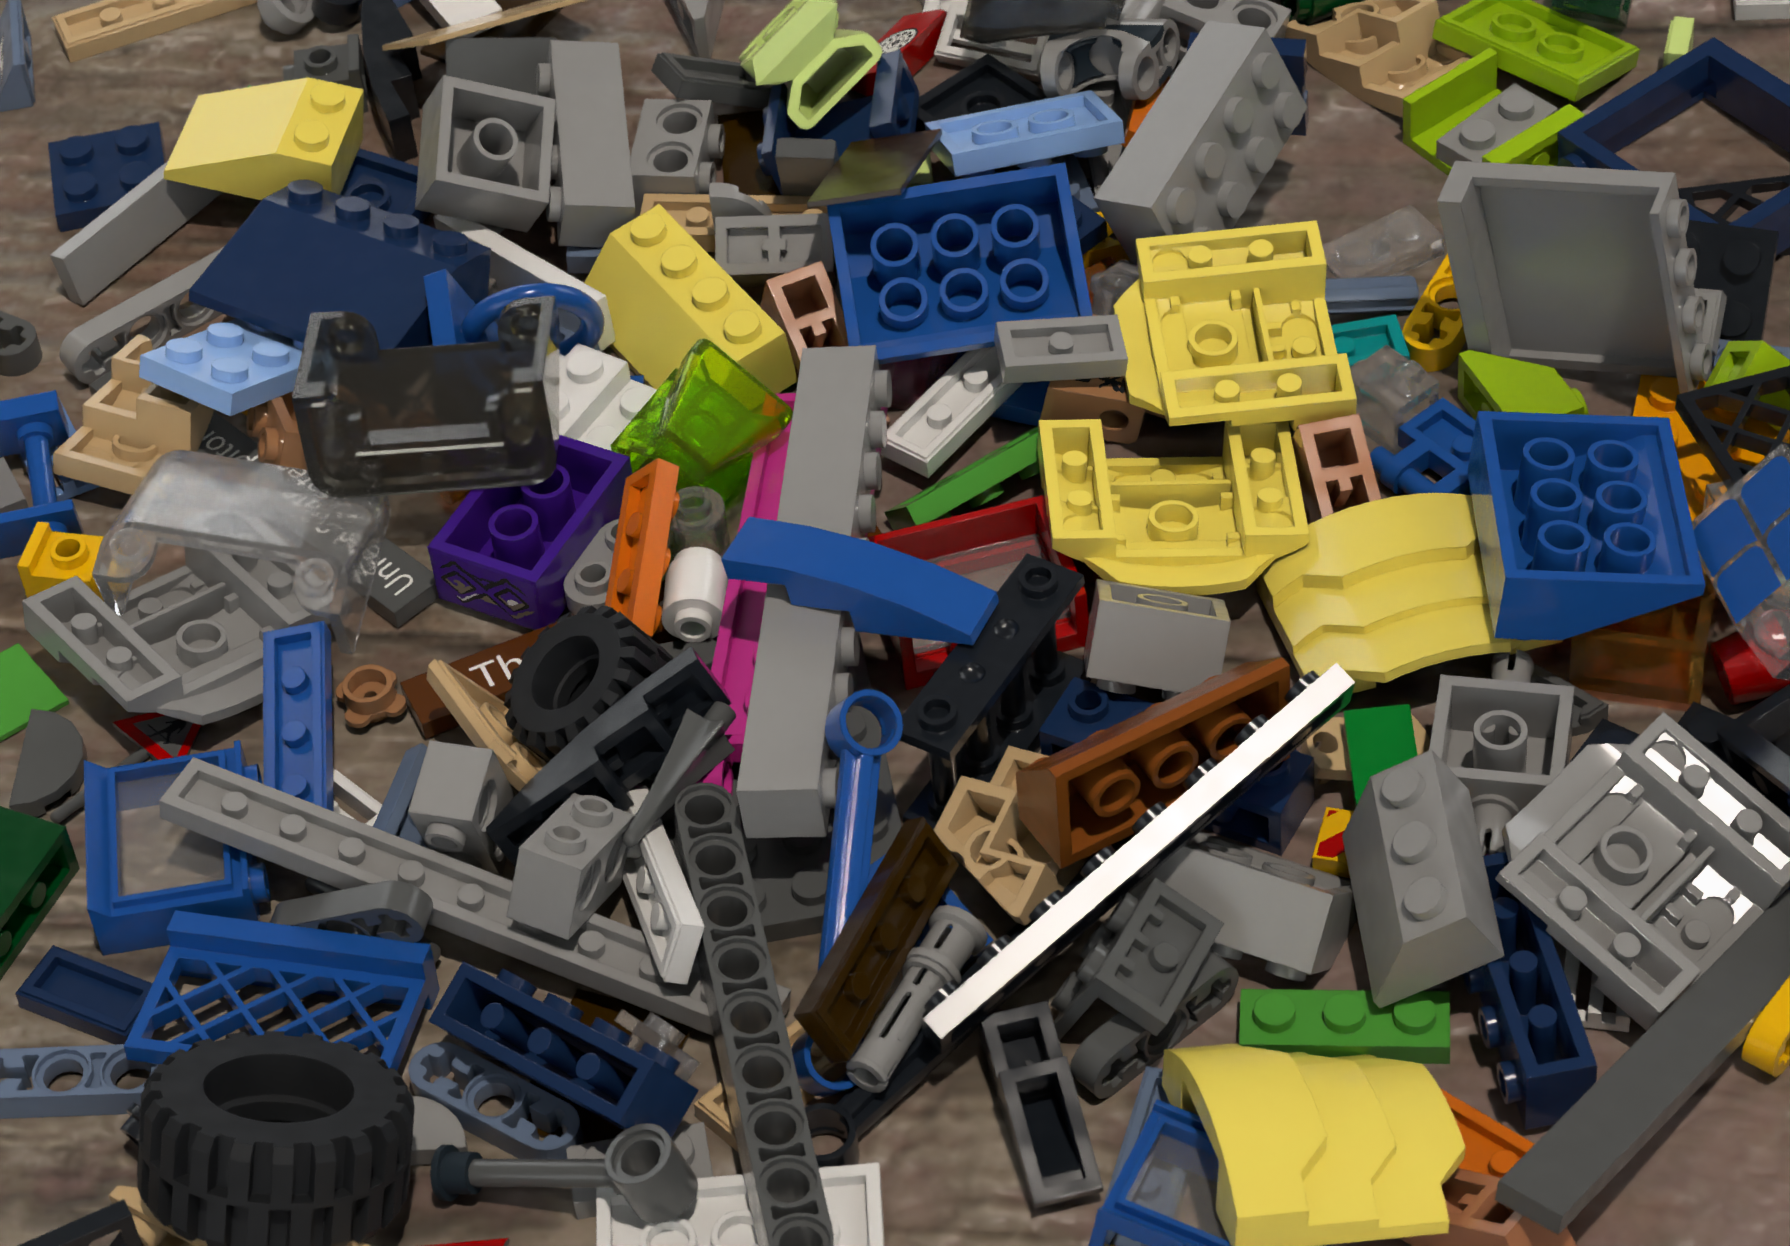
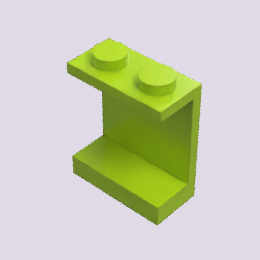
M1490 47L1403 98V143L1446 175H1449L1452 167L1436 158V141L1502 92L1497 89L1498 53ZM1569 103L1483 155L1482 162L1557 166L1558 132L1579 120L1585 114Z

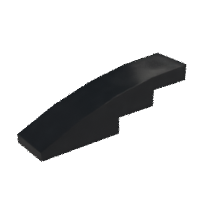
M363 0L361 9L363 53L380 126L395 159L405 162L419 157L411 120L420 117L413 81L421 79L422 74L416 47L383 51L382 45L410 38L414 35L393 0Z
M690 646L635 686L568 743L531 778L486 827L488 835L516 868L519 847L573 793L582 796L593 795L604 798L613 807L625 811L634 805L629 790L660 770L686 710L690 709L704 717L716 701L730 705L731 701L726 690L693 647Z

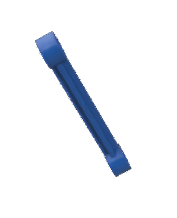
M873 689L860 690L845 698L831 709L825 722L827 743L834 754L840 758L818 971L868 886L881 756L891 751L898 744L903 731L902 715L896 703L886 694ZM851 706L863 707L877 718L882 734L879 747H863L851 737L846 725V714ZM804 1032L795 1040L791 1050L799 1085L804 1091L818 1097H829L856 1085L847 1076V1073L840 1082H830L822 1078L816 1072L811 1061V1047L814 1041L807 1032ZM862 1038V1040H861V1042L859 1043L857 1049L855 1050L853 1056L855 1055V1053H856L857 1050L859 1049L860 1045H861L862 1042L864 1041V1038Z

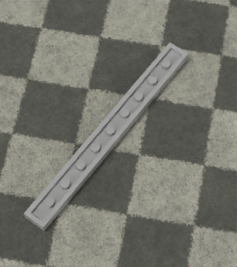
M195 757L191 759L159 800L161 819L341 890L389 880L412 884L426 892L433 901V909L428 924L714 1036L697 956L695 957L687 984L664 982L644 932L593 913L571 938L566 940L507 918L506 915L513 881ZM776 984L783 1015L785 1016L790 1008L791 989Z

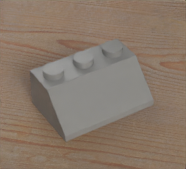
M1429 750L1371 776L1342 838L1373 1001L1379 1008H1382L1504 957V951L1469 789L1433 750Z
M1202 831L1130 892V894L1137 898L1156 877L1224 923L1210 948L1216 954L1229 959L1241 960L1243 953L1265 959L1267 960L1266 971L1296 981H1305L1307 974L1312 975L1330 970L1358 919L1351 880Z

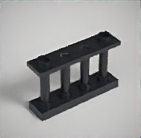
M1027 553L997 591L999 603L974 645L957 643L902 715L903 731L899 741L928 752L931 779L902 816L903 824L905 820L924 817L934 830L961 775L990 783L1008 746L1038 753L1040 751L1039 730L1073 677L1091 682V678L1086 677L1084 660L1057 650L1055 622L1085 584L1083 574Z

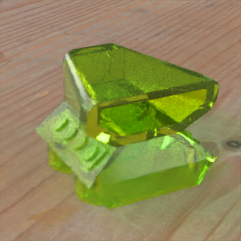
M699 339L686 353L679 369H674L610 446L613 452L630 457L632 473L657 458L680 466L676 486L680 500L675 517L684 524H707L749 473L753 453L784 431L792 421L793 411L788 404L708 339Z

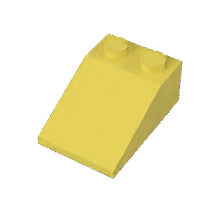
M307 77L198 95L164 169V179L261 201L263 198L287 187L290 182L295 180H312L320 183L323 189L340 195L363 140L364 89Z

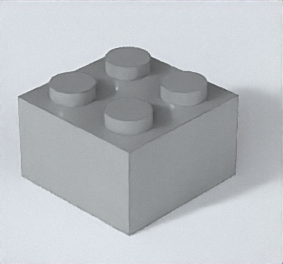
M443 75L423 105L415 210L528 232L549 204L556 99Z
M1096 579L1083 654L1086 677L1097 679V687L1114 693L1134 694L1136 685L1162 689L1161 697L1168 700L1200 685L1212 676L1221 675L1231 623L1224 600Z

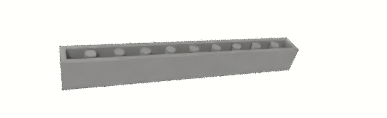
M876 345L802 349L777 521L811 526L869 541V539L865 537V533L875 532L876 503L874 495L870 493L871 490H880L882 481L881 459L879 452H876V448H885L887 443L886 416L884 410L881 411V407H891L892 403L891 374L889 370H880ZM767 583L736 793L746 838L826 837L830 809H835L839 768H835L836 760H840V758L834 754L827 743L825 722L831 709L854 693L852 675L847 672L848 666H858L859 634L853 627L848 611L791 605L785 585ZM853 706L849 708L847 713L852 712Z

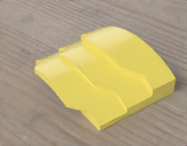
M1317 220L1136 239L1139 279L1113 305V314L1118 316L1128 357L1124 380L1130 404L1165 415L1169 427L1229 421L1231 427L1289 421L1294 431L1298 425L1356 414L1357 397L1347 353L1337 354L1325 300L1327 263Z
M1101 419L1039 420L1037 451L1041 486L1044 489L1046 511L1049 518L1052 549L1084 562L1103 580L1197 596L1228 593L1246 589L1276 558L1292 553L1309 544V529L1288 421L1232 427L1229 421H1225L1222 457L1106 458Z
M1453 493L1401 495L1370 501L1330 514L1308 524V545L1276 558L1256 579V590L1300 677L1302 678L1313 670L1321 676L1337 663L1355 681L1352 693L1376 688V682L1387 683L1402 675L1449 660L1490 653L1510 652L1511 655L1515 654L1517 650L1527 651L1563 642V640L1523 641L1494 638L1472 496Z
M1234 1043L1164 1049L1162 1086L1169 1103L1200 1117L1218 1158L1219 1169L1215 1210L1231 1246H1322L1448 1233L1450 1221L1442 1185L1464 1160L1466 1146L1445 1096L1423 1064L1377 1058L1366 1054L1331 1058L1309 1055L1305 1052L1286 1053L1254 1047H1243Z

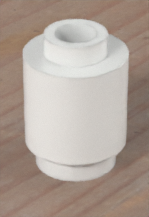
M705 547L683 549L675 556L666 571L662 624L671 635L683 641L698 643L718 636L729 580L722 564L721 556L718 553Z

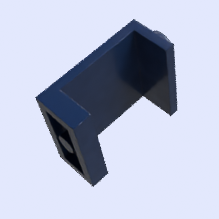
M896 50L882 54L877 62L873 95L835 104L810 129H801L788 116L786 109L788 88L786 84L772 85L769 105L763 109L765 130L763 142L758 143L757 156L762 172L765 176L773 177L781 196H783L775 158L777 139H833V141H836L838 157L840 158L851 142L914 133L920 92L901 51Z

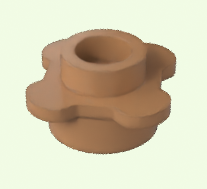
M374 664L359 666L350 671L345 676L343 682L337 686L335 691L338 701L346 705L345 720L349 726L363 728L369 723L380 722L388 716L397 717L405 711L407 707L406 699L403 695L397 694L395 689L397 677L392 670Z

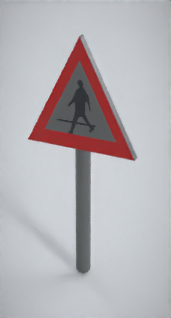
M157 712L114 721L112 726L139 747L138 750L114 767L142 763L149 756L153 760L189 755L203 725ZM84 789L51 813L50 819L53 823H60L84 805Z

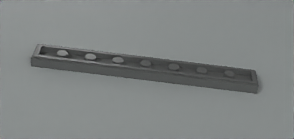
M1785 890L1498 1181L1496 1201L1559 1235L1744 1042L1759 1014L1790 976L1789 891Z

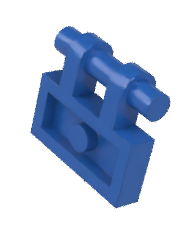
M1442 397L1398 428V446L1403 448V450L1394 455L1383 446H1378L1370 453L1373 469L1380 474L1381 483L1397 495L1403 493L1407 495L1418 493H1453L1471 496L1467 470L1476 420ZM1430 468L1443 478L1434 484L1420 473Z

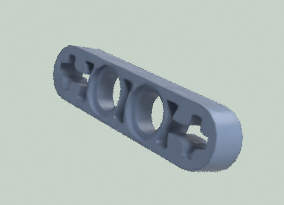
M124 1044L0 1049V1079L9 1078L0 1082V1119L128 1114L126 1110L133 1102L140 1106L144 1083L136 1088L122 1089L115 1086L117 1079L123 1073L133 1069H145L151 1075L159 1064L127 1060ZM73 1071L83 1075L81 1081L70 1090L58 1092L48 1088L54 1077L63 1072ZM32 1083H33V1087H34V1088L31 1089V1090H27L26 1088H32Z

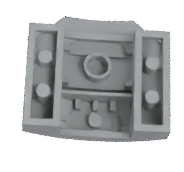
M232 504L183 527L186 565L106 602L98 597L78 576H74L22 600L25 629L58 662L74 665L93 685H101L127 712H157L191 723L204 725L236 715L262 703L263 632L318 621H325L328 625L342 610V600L236 504Z
M1663 712L1630 745L1610 743L1587 745L1528 805L1506 823L1502 829V836L1509 863L1499 872L1495 879L1548 925L1545 930L1599 977L1594 986L1647 1031L1790 887V818Z

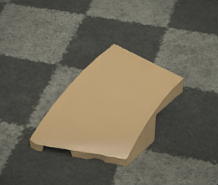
M1365 0L1358 3H1350L1333 8L1332 20L1306 26L1298 24L1296 20L1289 21L1285 38L1306 40L1307 62L1326 78L1358 99L1382 111L1402 118L1403 98L1451 71L1460 63L1473 58L1469 54L1432 38L1435 20L1440 18L1437 0Z
M137 334L111 358L112 379L82 405L83 426L53 452V474L163 503L173 492L193 461L207 431L214 409L140 378V355L153 349L151 339Z
M1008 746L990 783L961 775L934 832L952 855L1015 922L1026 926L1031 922L1028 917L1034 908L1054 891L1060 890L1062 892L1077 875L1090 855L1060 869L1019 819L1016 772L1028 767L1040 758L1049 756Z

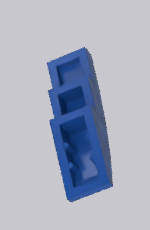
M748 517L721 558L728 579L785 585L791 605L848 611L857 632L974 645L999 603L996 591L934 563L874 542L794 523Z

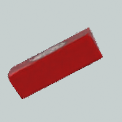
M943 9L903 16L877 41L881 46L882 54L900 50L913 77L934 56L947 12ZM877 63L851 90L865 96L873 95Z

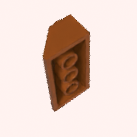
M1283 657L1246 662L1221 675L1212 676L1200 685L1164 702L1155 703L1145 711L1110 728L1096 731L1087 739L1049 757H1043L1034 761L1028 767L1016 772L1019 819L1060 869L1134 834L1132 830L1133 825L1148 809L1160 801L1169 807L1187 791L1183 783L1198 766L1212 757L1220 763L1238 748L1234 743V739L1248 723L1261 714H1264L1270 720L1289 704L1284 697L1290 690V665Z

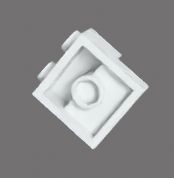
M577 343L566 356L555 354L550 358L544 369L543 382L532 394L521 392L515 397L509 410V423L512 435L516 433L522 423L629 456L632 473H634L681 420L684 413L681 398L631 380L627 361Z

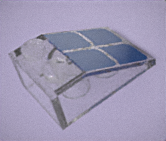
M1781 443L1692 521L1700 561L1733 625L1773 678L1790 680V448L1787 444Z

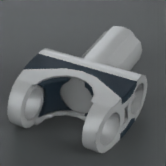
M1118 0L1106 18L1062 19L1049 36L1041 55L1040 77L1046 97L1053 98L1073 94L1090 84L1115 80L1119 81V88L1125 99L1146 100L1150 98L1175 68L1180 52V37L1177 24L1172 19H1159L1165 0Z

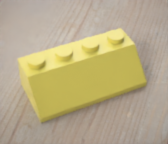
M660 204L609 234L584 282L606 295L616 340L609 346L622 360L628 362L629 368L637 376L644 375L645 385L681 398L684 416L679 422L698 442L762 404L765 394L780 393L798 382L785 332Z

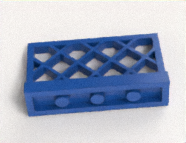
M175 910L166 929L170 948L124 1044V1050L127 1060L162 1064L169 1055L179 1049L188 1051L195 1042L208 1038L215 1041L244 1026L252 1036L264 1035V1031L256 1020L288 1005L297 1017V1020L274 1031H284L286 1036L302 1037L304 1033L323 1036V1040L329 1042L321 1029L353 1014L362 1028L333 1043L336 1044L341 1040L356 1045L359 1051L375 1044L381 1053L380 1058L385 1061L388 1068H394L397 1071L422 1008L432 1009L440 990L431 944L384 939L382 937H370ZM179 976L213 980L180 996L175 988ZM247 985L276 988V990L247 1004H244L235 992ZM312 993L340 997V999L311 1013L306 1010L300 999ZM225 997L233 1011L201 1026L192 1012ZM375 1002L402 1005L400 1010L376 1022L371 1019L364 1009ZM180 1017L190 1030L169 1042L151 1039L155 1029Z

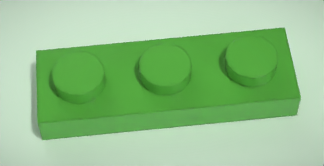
M1038 427L1029 430L884 512L893 530L953 517L950 510L968 501L971 508H975L1002 494L1004 489L1000 482L1018 472L1021 480L1039 473L1037 451Z
M1241 989L1239 1045L1286 1053L1305 1052L1309 1055L1331 1058L1366 1054L1377 1058L1420 1064H1450V991H1421L1379 1008L1373 1001L1371 990Z

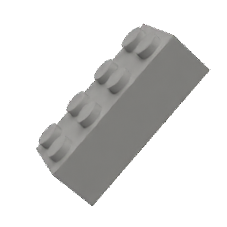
M1207 20L1094 196V201L1138 274L1136 239L1232 229L1239 217L1244 213L1247 204L1267 172L1272 168L1275 159L1295 127L1299 125L1303 114L1308 107L1265 27Z

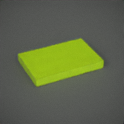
M1472 0L1435 20L1432 35L1433 39L1473 57L1490 47L1498 53V68L1573 102L1580 100L1635 68L1640 49L1633 44L1532 0Z

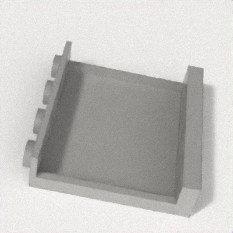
M1472 161L1454 162L1438 197L1437 205L1468 350L1553 368L1677 377L1680 394L1696 390L1700 380L1706 381L1708 379L1712 366L1711 345L1703 343L1701 330L1704 322L1705 306L1703 297L1695 296L1693 283L1697 270V255L1694 248L1687 247L1686 232L1689 223V206L1686 199L1679 198L1676 173Z

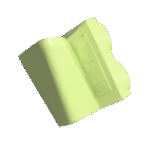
M791 0L748 44L738 58L742 62L740 66L755 79L757 86L778 85L787 82V113L790 119L801 129H810L815 126L882 56L881 46L868 33L836 29L839 19L838 3L836 0Z

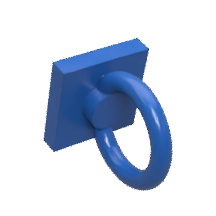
M446 269L424 276L437 378L486 433L508 426L500 372L509 374L542 373L553 355L561 354L566 356L577 343L594 348L604 331L605 320L599 304L587 293L574 287L554 283L518 285L493 293L475 304ZM535 307L562 309L576 315L580 320L579 329L568 339L550 347L526 351L506 349L501 331L495 322L498 318L511 312Z

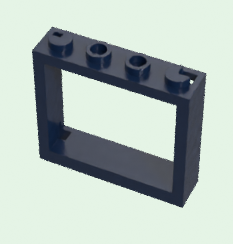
M1712 37L1559 131L1557 166L1638 170L1614 153L1703 98H1706L1790 153V85L1715 37ZM1790 186L1728 225L1778 231L1779 238L1776 255L1790 247ZM1688 203L1689 220L1717 223Z

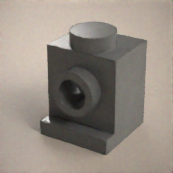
M358 34L347 35V44L320 45L309 49L294 50V65L283 66L284 81L309 77L364 89L363 113L368 112V76Z

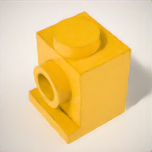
M47 522L36 523L17 564L27 598L74 576H78L98 597L106 602L110 592H115L118 589L122 578V561L118 555H115L110 537L51 531L50 524Z

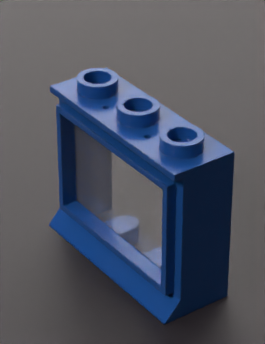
M240 740L234 741V748L105 768L83 760L87 911L103 956L170 945L166 929L175 910L260 921L259 903L270 902L269 881L264 862L257 863V856L160 817L159 800L193 757L263 784L259 765H247Z
M1156 1099L1152 1112L1102 1207L1098 1208L1088 1246H1109L1115 1233L1147 1246H1231L1215 1210L1219 1161L1198 1115ZM1336 1244L1322 1246H1335Z

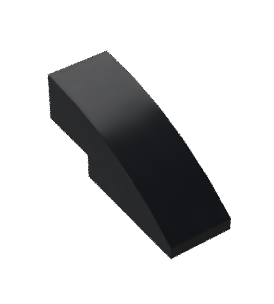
M1048 1000L980 1016L979 1036L1008 1135L1034 1209L1103 1192L1104 1187L1067 1056L1062 1054Z

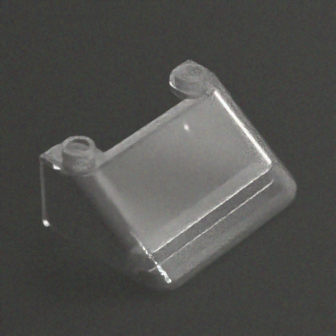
M174 450L160 456L152 464L104 536L99 547L92 575L104 602L118 616H123L133 581L149 571L155 560L159 542L298 565L293 586L299 604L304 610L313 615L329 618L340 652L354 654L390 520L391 506L385 490L370 480L194 451Z

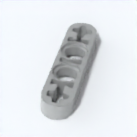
M223 247L75 328L66 336L60 348V360L63 365L79 381L91 384L111 370V358L134 338L130 337L129 333L132 326L140 318L151 316L149 325L139 335L151 339L152 349L154 350L165 346L167 341L181 338L222 315L223 313L196 303L185 309H179V305L183 297L189 292V289Z

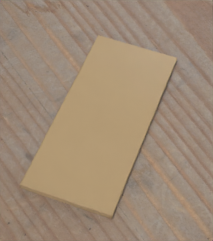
M540 0L382 45V49L386 51L431 45L586 0Z

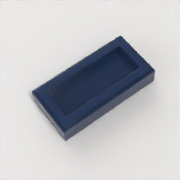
M53 945L15 994L22 1009L118 1045L125 1044L153 983Z

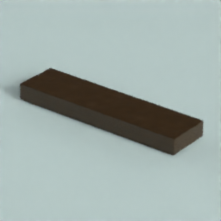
M924 817L905 820L793 1014L831 1064L847 1062L852 1058L907 960V955L916 944L931 914L959 867L958 862Z

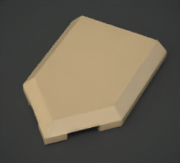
M434 659L428 665L426 680L475 747L493 749L508 782L520 791L547 763L513 736V730L507 726L505 719L509 709L504 706V702L441 659L439 661Z

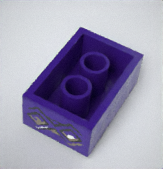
M522 423L427 546L439 598L532 630L555 623L567 607L563 586L566 575L599 530L607 523L619 519L625 479L633 474L630 457Z

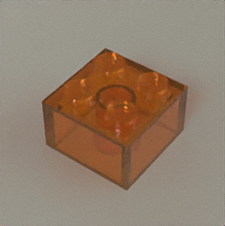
M1699 554L1705 580L1703 595L1571 637L1569 683L1582 690L1683 704H1692L1694 701L1701 704L1711 652L1710 645L1713 641L1718 614L1720 591L1717 587V581L1721 574L1722 566L1713 578L1702 556Z

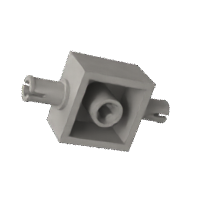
M1522 650L1516 651L1514 670H1508L1510 652L1496 653L1491 661V679L1440 674L1429 750H1433L1469 789L1483 856L1506 852L1502 836V829L1505 824L1557 777L1569 764L1574 686L1531 683L1534 662L1530 655Z

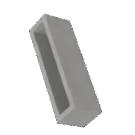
M550 40L547 63L537 64L535 84L536 95L556 99L550 180H553V186H550L546 219L548 222H556L558 246L603 247L609 234L633 220L635 212L619 43Z

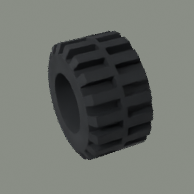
M602 605L598 610L593 606L582 607L575 616L569 612L560 617L557 624L552 628L547 626L538 635L539 639L532 647L528 646L520 657L523 660L519 667L513 670L509 680L512 688L505 694L504 706L509 709L505 715L507 726L513 730L512 734L518 741L548 763L583 729L635 686L674 658L621 612L615 611L612 607Z

